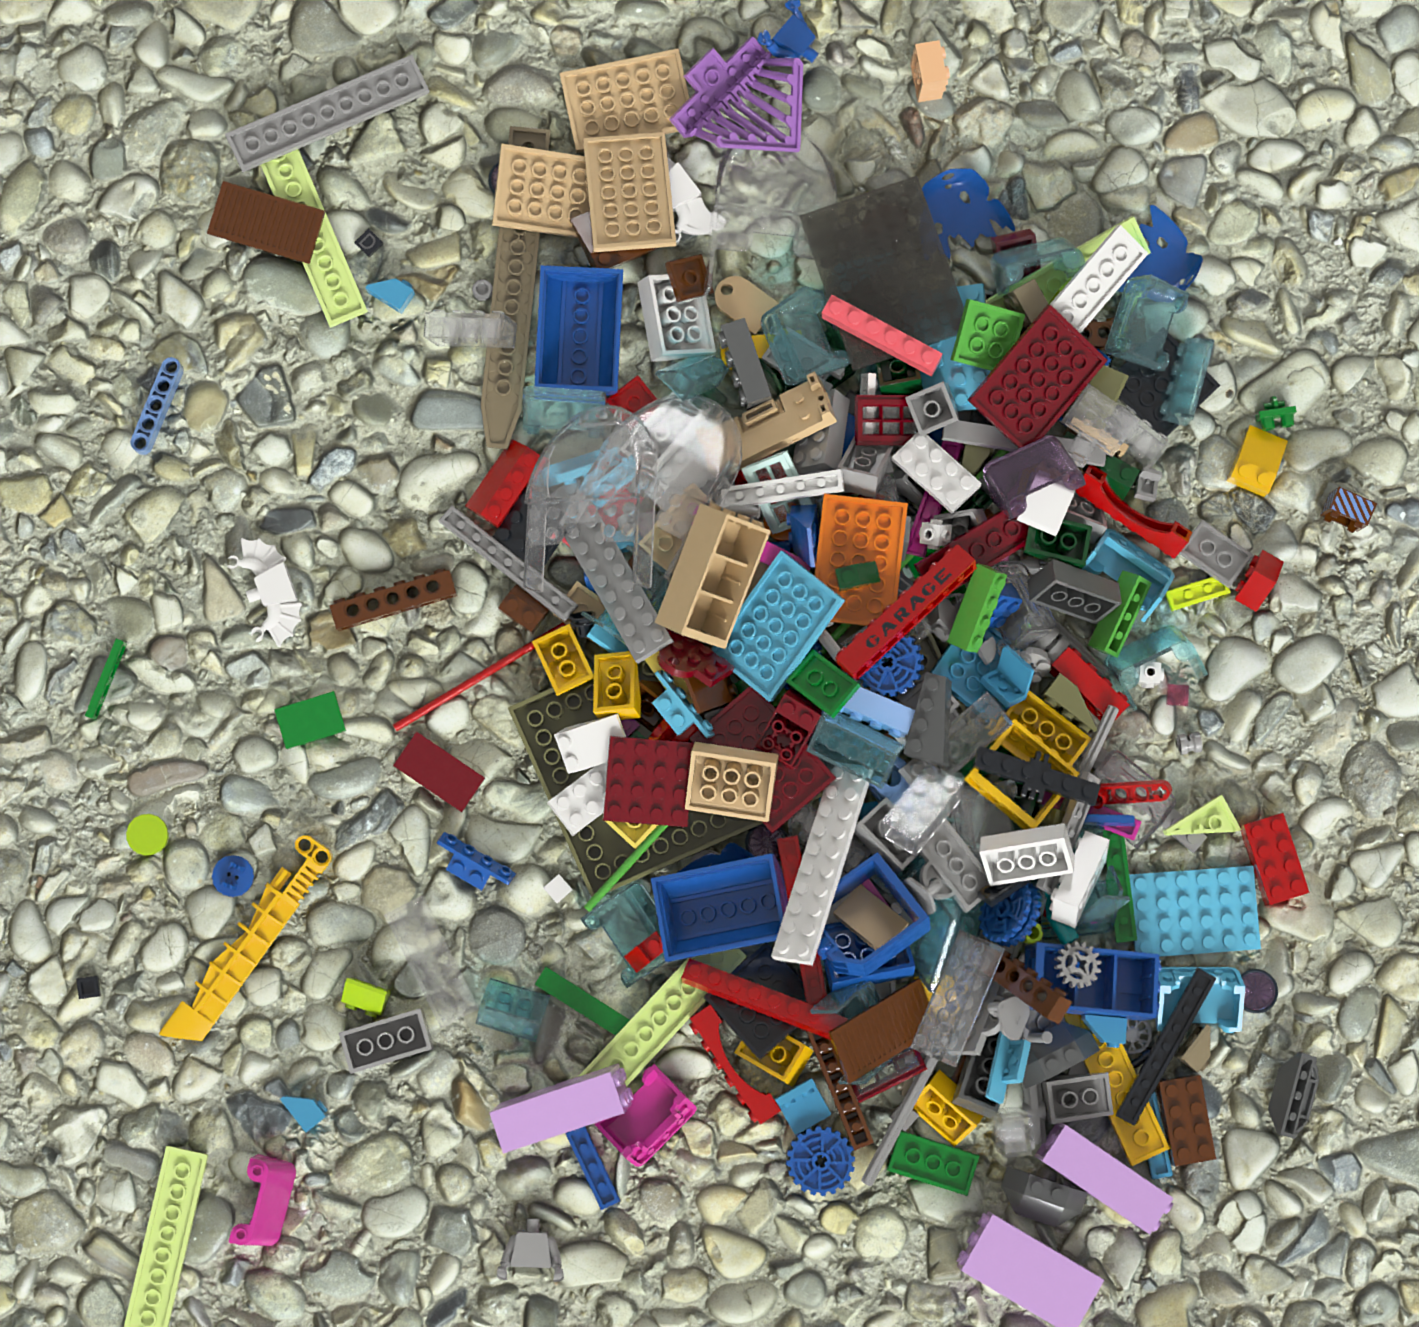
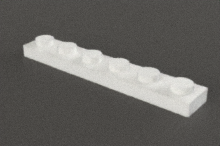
M838 469L718 488L720 507H722L721 510H723V508L730 505L753 506L843 492L844 482L842 470Z

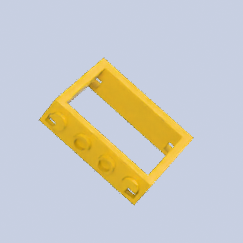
M1015 719L1007 725L989 747V749L996 751L1011 733L1034 753L1040 751L1041 759H1043L1044 753L1049 754L1048 763H1051V767L1054 770L1075 777L1080 774L1072 767V763L1065 762L1055 749L1047 747L1041 737L1036 734L1033 735L1027 730L1025 724L1022 725ZM972 768L963 779L1023 830L1037 828L1061 798L1059 795L1052 794L1036 816L1032 818L979 774L980 770Z

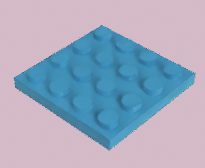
M988 627L984 634L983 642L992 636L996 642V655L988 665L984 664L978 653L965 651L949 644L930 673L945 676L952 681L951 694L993 727L1007 708L980 683L982 676L997 669L1003 647L1009 646L1014 651L1019 648L995 628Z

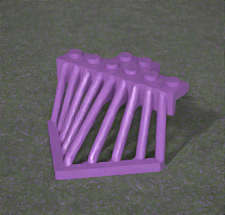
M750 37L726 62L714 48H711L684 75V78L696 92L669 120L684 138L696 136L714 143L718 148L799 152L801 145L803 63L799 58H771L772 54L765 52L754 37ZM762 66L792 67V74L766 70ZM753 75L788 82L791 85V95L757 81ZM747 86L787 103L790 106V115H786L752 94ZM738 95L783 123H786L790 128L789 136H786L747 107ZM729 104H731L745 116L750 118L752 121H754L756 124H758L771 135H768L763 130L752 124L750 121L739 115L737 112L733 110V108ZM721 112L724 113V114H725L726 116H728L729 118H731L732 120H734L735 122H737L739 125H741V126L744 127L745 129H747L748 131H750L752 134H750L749 132L745 131L744 129L740 128V127L737 126L736 124H734V123H732L731 121H729V120H727L726 118H724L723 115L721 114ZM711 119L717 122L718 124L722 125L726 129L712 123ZM702 127L720 136H716L706 131H703Z

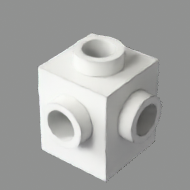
M930 519V522H922V527L919 531L920 543L927 544L928 549H940V546H945L951 541L952 525L943 524V520Z
M1143 658V661L1138 662L1133 670V678H1136L1135 684H1141L1142 688H1154V686L1160 684V681L1164 679V668H1161V663L1156 662V659ZM1148 669L1153 670L1152 676L1147 674Z

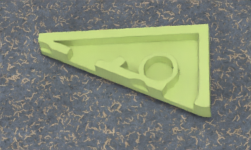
M1219 795L1164 829L1163 833L1164 835L1237 832L1241 828L1224 797Z

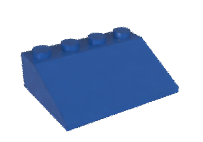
M841 922L826 924L824 927L846 958L863 960L875 951V949ZM910 946L866 977L835 973L829 965L831 962L828 958L823 960L832 994L912 977L915 970Z

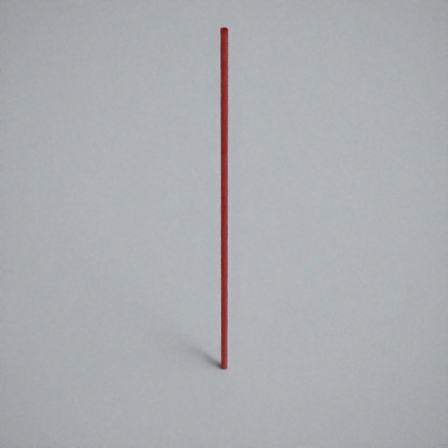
M562 622L554 628L550 629L549 631L545 632L544 634L540 635L539 637L535 638L534 640L548 633H551L565 626L566 624ZM532 641L394 723L393 727L396 731H399L535 649Z

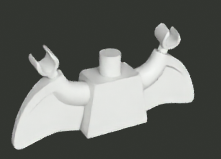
M667 157L673 212L676 211L678 221L675 225L676 246L680 242L681 232L690 235H706L723 229L724 223L705 207L701 198V191L678 162L675 164Z

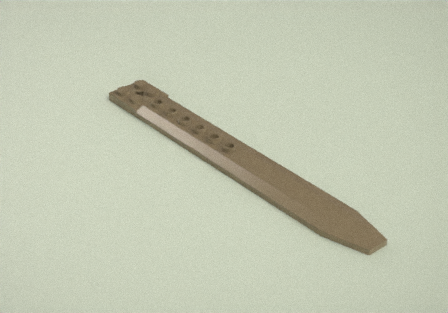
M510 126L508 145L527 147V144H531V148L549 151L551 130ZM499 227L481 397V412L487 448L508 450L522 411L540 240L539 232Z

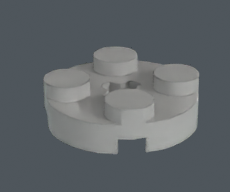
M1026 647V651L1021 652L1020 649L1016 650L1017 654L1031 665L1034 670L1031 682L1041 681V678L1050 672L1051 659L1048 658L1046 651L1035 647Z

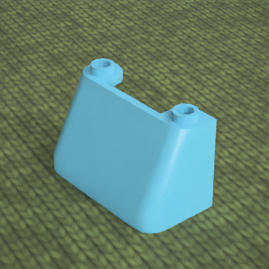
M1161 967L1158 975L1161 989L1157 998L1160 1008L1158 1010L1159 1014L1155 1018L1157 1031H1162L1197 968L1217 979L1192 1023H1217L1219 1028L1226 1033L1242 1030L1245 984L1237 969L1232 967Z

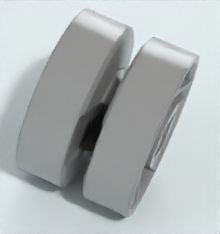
M1053 624L1031 646L1046 651L1048 658L1051 659V664L1071 643L1065 635L1056 640L1060 631Z

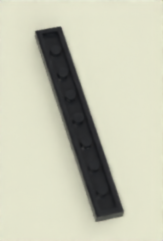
M1200 968L1195 970L1118 1108L1116 1116L1135 1126L1217 978Z

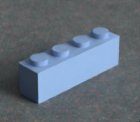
M860 687L839 713L849 714L851 719L858 722L863 720L870 723L869 726L874 729L881 730L882 728L889 731L888 734L895 738H904L911 727L915 710Z

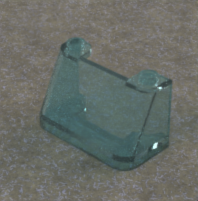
M1063 237L997 252L990 261L998 295L1008 293L1009 286L1022 279L1023 268L1051 261L1055 271L1061 270L1066 273L1067 278H1071L1081 267L1086 265L1084 256L1077 247Z
M1153 275L1137 276L1129 279L1124 287L1106 343V353L1156 371H1165L1169 364V355L1167 352L1162 351L1173 315L1186 309L1189 293Z

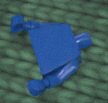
M789 0L785 3V7L792 11V16L775 34L772 40L770 39L769 32L764 30L763 33L760 32L757 41L762 45H766V48L773 57L799 59L804 57L813 63L819 55L817 51L811 48L816 37L804 21L802 12L798 9L801 5L800 0Z

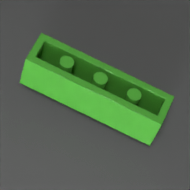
M976 564L977 569L972 574L947 640L948 643L975 653H978L979 648L982 646L984 634L990 625L991 616L997 607L998 598L1005 586L1007 574L982 564Z
M1122 570L1117 581L1120 587L1122 604L1098 622L1088 646L1116 658H1118L1152 584L1140 575Z

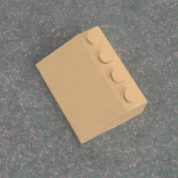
M695 742L691 753L685 809L769 822L779 754Z

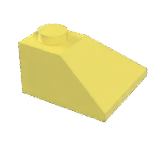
M605 821L634 849L658 826L653 824Z

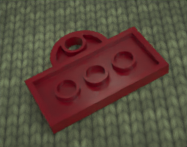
M666 628L674 642L659 650L657 662L664 671L680 678L694 676L710 688L732 674L735 667L725 658L713 652L711 648L703 645L696 639Z

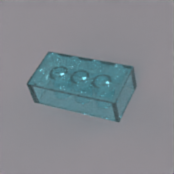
M824 712L806 751L882 789L889 780L904 745L841 713H838L833 719Z

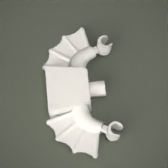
M241 538L243 559L239 560L236 556H230L228 559H234L236 565H227V567L235 569L237 566H242V568H248L256 575L254 581L257 588L246 591V595L250 603L261 599L263 606L267 607L268 614L261 627L252 629L251 636L255 632H259L261 636L256 639V642H259L263 639L264 632L268 630L277 647H281L286 638L294 636L293 630L301 621L299 611L302 603L298 600L287 565L284 563L286 557L277 552L275 545H266L260 538L254 541Z

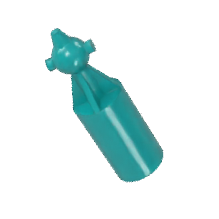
M1038 888L1041 896L1039 900L1045 902L1046 918L1061 944H1071L1080 937L1075 928L1051 919L1052 910H1049L1052 900H1050L1051 895Z

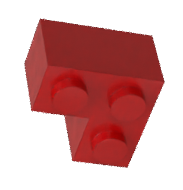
M1263 549L1258 556L1254 555L1249 563L1250 567L1245 573L1246 579L1244 581L1240 580L1235 588V591H1237L1235 600L1256 612L1277 583L1284 561Z

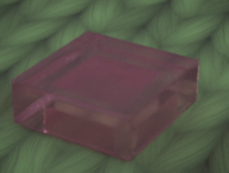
M1167 684L1166 705L1187 707L1189 685Z

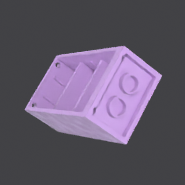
M618 1063L498 1104L489 1114L503 1154L625 1113L632 1104L631 1100L634 1099L631 1088H627L625 1083L627 1076L624 1068H620Z
M1063 1123L1054 1125L1046 1137V1142L1040 1146L1034 1155L1148 1234L1159 1228L1161 1224L1160 1218L1164 1213L1167 1214L1173 1206L1171 1202L1173 1198Z
M990 1211L986 1214L983 1213L977 1224L979 1227L976 1233L972 1232L967 1240L969 1244L965 1251L962 1250L956 1260L958 1262L957 1267L962 1272L1055 1327H1079L1104 1279Z

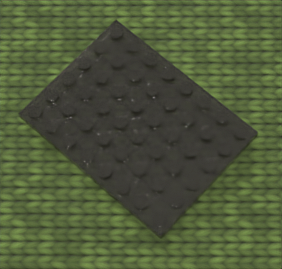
M917 175L799 216L828 300L831 295H834L928 346L957 336L964 306ZM838 327L853 371L894 358V356Z

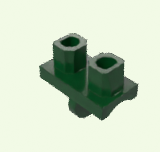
M979 488L955 512L968 509H983L985 511L996 499Z

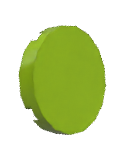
M142 814L134 818L126 831V840L130 848L144 856L161 852L169 839L166 823L160 817L152 814Z

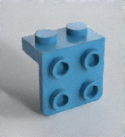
M1005 646L1002 649L997 669L982 676L980 683L1008 709L1027 698L1034 670L1016 651L1009 646Z

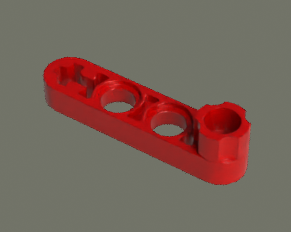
M1166 780L1100 784L1096 805L1093 807L1100 809L1104 805L1165 801L1172 793V786ZM1161 787L1162 790H1166V792L1162 794L1161 791L1156 790H1158V788ZM1121 788L1125 790L1126 797H1119L1116 789ZM1136 788H1144L1147 792V795H1138L1136 792Z

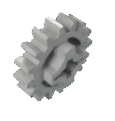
M1075 941L1072 942V946L1070 944L1064 945L1065 950L1060 949L1058 951L1061 957H1055L1054 959L1059 962V965L1054 966V969L1060 970L1057 977L1063 976L1062 983L1070 982V988L1075 987L1076 984L1078 989L1083 988L1084 984L1090 986V980L1095 981L1098 979L1094 974L1101 972L1097 968L1101 961H1096V957L1099 954H1093L1092 950L1094 947L1086 948L1085 942L1079 945ZM1076 951H1080L1084 953L1086 956H1082L1079 954V952ZM1077 962L1080 963V966L1078 968L1075 967ZM1069 974H1074L1079 979L1073 978Z

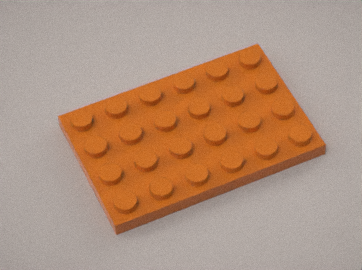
M824 494L815 576L845 599L830 622L868 626L873 619H877L883 614V610L889 604L897 601L908 503ZM876 561L881 582L839 592L835 569Z

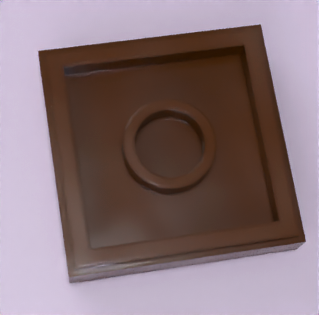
M702 254L665 263L677 303L714 293Z

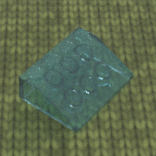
M953 897L945 900L933 898L936 911L928 915L931 930L917 940L916 946H911V953L915 963L914 971L931 993L935 991L958 919V903Z

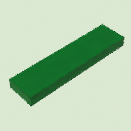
M115 639L85 713L86 717L94 720L98 718L126 649V642Z

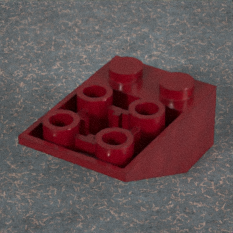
M790 688L784 694L755 746L767 753L779 754L778 760L792 768L825 712L799 692Z

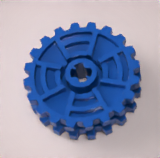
M907 633L858 679L864 681L862 686L864 688L870 687L871 692L876 694L880 692L881 696L886 697L888 694L893 697L898 696V692L905 694L908 692V687L914 688L916 686L914 681L921 678L919 671L924 670V665L921 664V661L924 660V655L919 654L922 648L920 645L914 644L916 639L911 636L907 637ZM886 658L893 659L891 662L893 663L892 667L885 666V663H887L885 662Z
M1028 883L994 907L984 903L980 907L982 914L979 916V921L982 922L979 926L983 930L982 934L988 940L995 941L997 944L1005 947L1017 946L1018 941H1025V936L1030 935L1032 927H1035L1037 924L1036 918L1040 917L1038 909L1041 907V902L1038 900L1041 896L1037 893L1038 889L1033 884Z
M815 1126V1130L808 1128L805 1130V1134H797V1141L792 1140L790 1143L792 1149L787 1150V1155L790 1156V1159L786 1160V1165L791 1168L788 1173L790 1176L795 1177L793 1180L795 1185L801 1184L800 1189L804 1192L808 1189L810 1194L814 1196L817 1192H820L821 1196H826V1192L829 1191L831 1194H835L836 1188L843 1189L845 1187L844 1181L849 1182L851 1179L849 1173L854 1172L855 1167L852 1166V1162L855 1161V1156L851 1155L853 1148L851 1145L847 1146L848 1139L846 1137L841 1138L839 1131L831 1132V1127L826 1126L824 1130L821 1129V1126ZM818 1155H821L822 1158L826 1157L824 1165L821 1167L819 1164H815V1161L818 1160Z

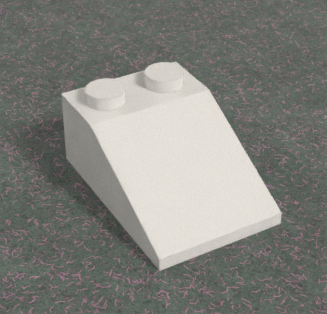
M618 713L569 726L554 734L568 774L608 762L610 736L626 737Z

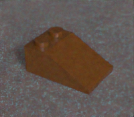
M730 675L711 688L694 676L684 678L697 714L728 704L738 695V689L732 683Z

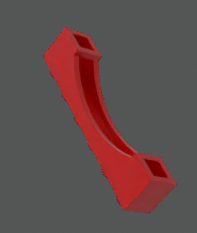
M1088 465L1074 488L1075 492L1080 497L1093 503L1096 508L1105 511L1114 520L1127 526L1130 531L1143 537L1148 543L1161 549L1164 554L1175 559L1188 544L1192 532L1177 521L1174 523L1158 521L1132 509L1111 489L1106 480L1107 474L1094 465Z
M708 1005L690 1017L692 1022L689 1023V1026L695 1035L700 1033L704 1039L701 1041L704 1049L707 1052L712 1051L715 1056L712 1059L719 1070L723 1068L727 1074L724 1076V1079L730 1087L735 1086L739 1092L736 1094V1097L742 1105L747 1104L750 1109L747 1113L754 1123L758 1121L761 1125L779 1113L781 1109L769 1092L764 1094L751 1087L736 1073L729 1063L722 1048L719 1035V1024L722 1021L713 1007Z

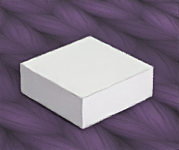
M559 874L544 887L545 891L556 903H559L573 890Z

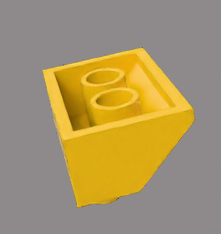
M939 1069L928 1079L913 1110L955 1147L978 1126L984 1116L951 1103L957 1085Z

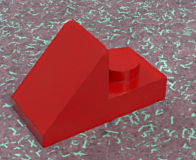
M656 930L624 956L636 973L663 953L661 935Z

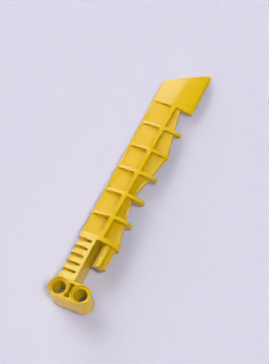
M310 835L300 836L296 840L295 848L301 855L307 858L305 863L284 892L281 889L292 873L281 867L271 883L267 882L265 884L266 889L259 905L255 902L251 904L256 908V912L250 926L247 927L241 922L237 923L246 932L232 945L224 941L223 945L227 949L213 962H209L210 966L202 984L198 981L195 982V985L200 989L192 1007L181 1001L160 1030V1036L202 1041L296 911L300 905L298 902L300 898H305L303 894L309 892V886L313 887V880L319 879L317 877L318 873L322 874L331 863L333 854L329 848ZM303 839H308L311 843V847L307 851L303 850L300 846V842ZM320 851H325L328 855V859L324 863L320 862L317 858Z

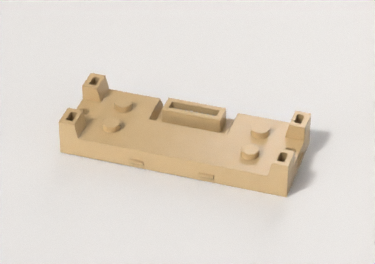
M815 371L806 375L807 382L780 394L779 399H770L742 413L743 417L736 416L710 430L702 427L695 431L697 439L704 450L707 468L716 480L739 471L747 465L755 463L837 422L823 382Z

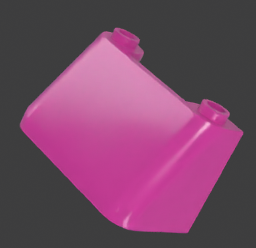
M655 1064L643 1072L642 1082L644 1085L633 1095L634 1100H631L632 1104L625 1113L594 1124L614 1147L636 1167L644 1165L694 1115L697 1109L695 1104Z
M257 1154L250 1158L247 1167L248 1177L255 1182L261 1183L253 1217L249 1224L240 1223L232 1228L228 1243L271 1246L279 1240L296 1177V1168L288 1161Z

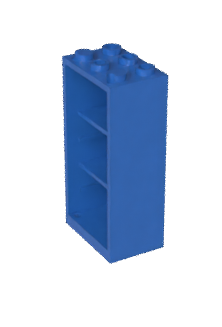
M1035 942L1025 946L1024 968L1027 969L1029 967L1039 973V979L1043 977L1053 983L1052 988L1058 987L1067 993L1065 997L1071 1000L1072 1004L1066 1014L1118 1017L1139 1021L1157 1018L1160 1008L1157 998L1161 989L1158 975L1162 967L1159 954L1093 948L1092 953L1099 954L1096 957V961H1101V964L1097 965L1101 972L1094 974L1098 979L1095 981L1090 980V986L1084 984L1083 988L1078 989L1077 984L1073 988L1069 987L1070 982L1063 984L1064 977H1057L1060 970L1054 969V966L1059 965V962L1054 959L1055 957H1061L1058 951L1060 949L1065 950L1064 945ZM1076 951L1079 952L1080 955L1086 956L1084 953ZM1079 962L1075 965L1076 968L1080 966ZM1069 974V975L1072 976L1073 978L1079 979V978L1076 977V975H1074V974Z

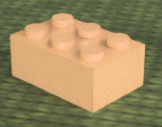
M940 40L915 44L910 66L918 103L941 99L943 92L946 91L950 73L948 66L944 65L946 53L944 46L941 47Z

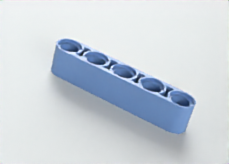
M169 357L163 361L132 435L131 447L140 455H146L151 452L182 378L184 369L176 358ZM176 364L177 370L173 373L168 372L169 366ZM164 383H169V389L162 392L160 390L161 386ZM156 402H161V408L157 411L153 410V405ZM148 421H154V426L151 429H145V424ZM140 440H146L145 447L137 448V443Z

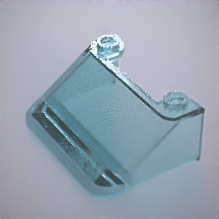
M804 286L765 312L761 318L762 329L782 378L787 385L795 386L808 381L806 375L814 371L819 377L852 363L848 352L838 350L832 353L817 313L823 311L826 305V297L822 290Z
M525 386L523 387V430H526L528 434H539L540 429L587 432L589 438L600 439L601 436H605L608 405L606 393L591 390Z
M633 883L580 918L583 924L590 930H596L602 926L627 963L628 967L621 972V980L626 988L666 963L663 952L636 973L624 958L626 954L656 930L660 934L655 903L641 884Z

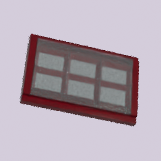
M855 395L856 445H905L918 432L905 397L910 395Z
M916 1043L850 1084L858 1102L861 1103L927 1070V1066Z

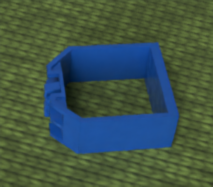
M878 852L839 879L832 905L876 874L914 923L863 960L846 958L824 929L817 952L822 960L828 958L831 962L829 965L835 973L866 977L931 930L929 916Z

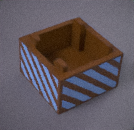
M1338 487L1329 493L1320 516L1324 517L1323 520L1328 523L1334 521L1347 527V531L1351 533L1359 532L1368 526L1377 503Z

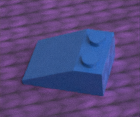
M817 505L791 506L790 513H787V525L791 526L789 545H793L794 553L810 567H815L819 541Z

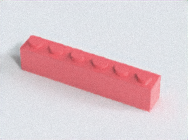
M834 295L830 296L822 311V319L931 377L942 359L943 353Z

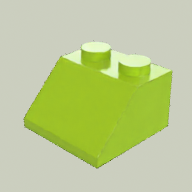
M349 977L345 982L341 1002L346 1003L345 1007L357 1011V1008L366 1010L364 1014L376 1018L377 1015H383L391 991Z

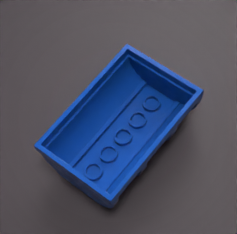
M541 265L535 389L549 394L601 397L618 393L623 269Z
M772 853L651 878L665 962L772 942L777 939L788 905V898L782 870Z

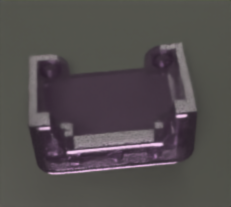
M1052 435L1045 436L989 462L983 470L992 502L1010 519L1023 514L1026 510L1027 501L1025 496L1062 480L1064 486L1069 490H1075L1086 485L1083 474L1060 440Z

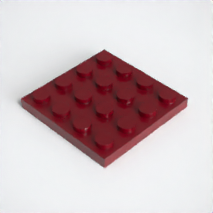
M610 736L603 821L687 827L689 810L685 809L694 742Z

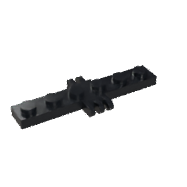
M979 746L977 749L973 768L1022 783L1023 786L1020 793L1022 798H1025L1027 791H1030L1028 800L1033 801L1036 793L1038 794L1036 802L1041 803L1044 792L1047 791L1090 806L1096 805L1100 784L1050 769L1051 763H1048L1049 754L1044 753L1043 759L1040 760L1041 752L1036 751L1034 758L1030 757L1028 762Z

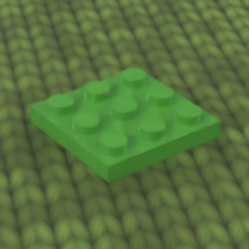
M966 299L951 360L992 371L1019 339L1025 314Z

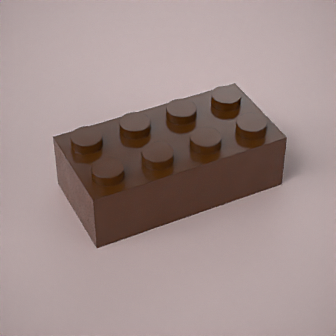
M1192 1074L1160 1080L1156 1090L1165 1138L1170 1147L1168 1149L1170 1164L1176 1167L1215 1160L1216 1154L1201 1075Z

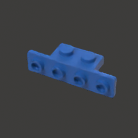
M444 832L437 841L438 845L454 854L446 870L481 891L490 876L509 885L516 875L509 867L499 864L492 857L475 850L473 846L463 843L452 834Z

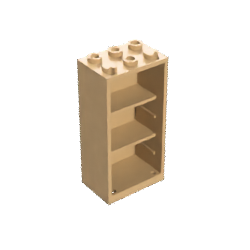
M700 503L654 623L681 635L725 649L771 530L763 528L764 523L752 519L750 523L751 518L738 514L735 517L736 512L723 508L721 512L722 507L710 503L709 506Z

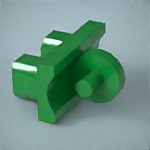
M1271 396L1270 403L1263 404L1264 411H1259L1258 415L1255 416L1256 422H1260L1263 431L1273 430L1275 428L1274 419L1279 418L1282 428L1292 427L1294 425V414L1297 412L1296 406L1284 407V401H1277L1276 396Z

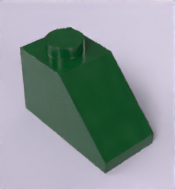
M876 561L837 568L834 571L839 592L881 582Z

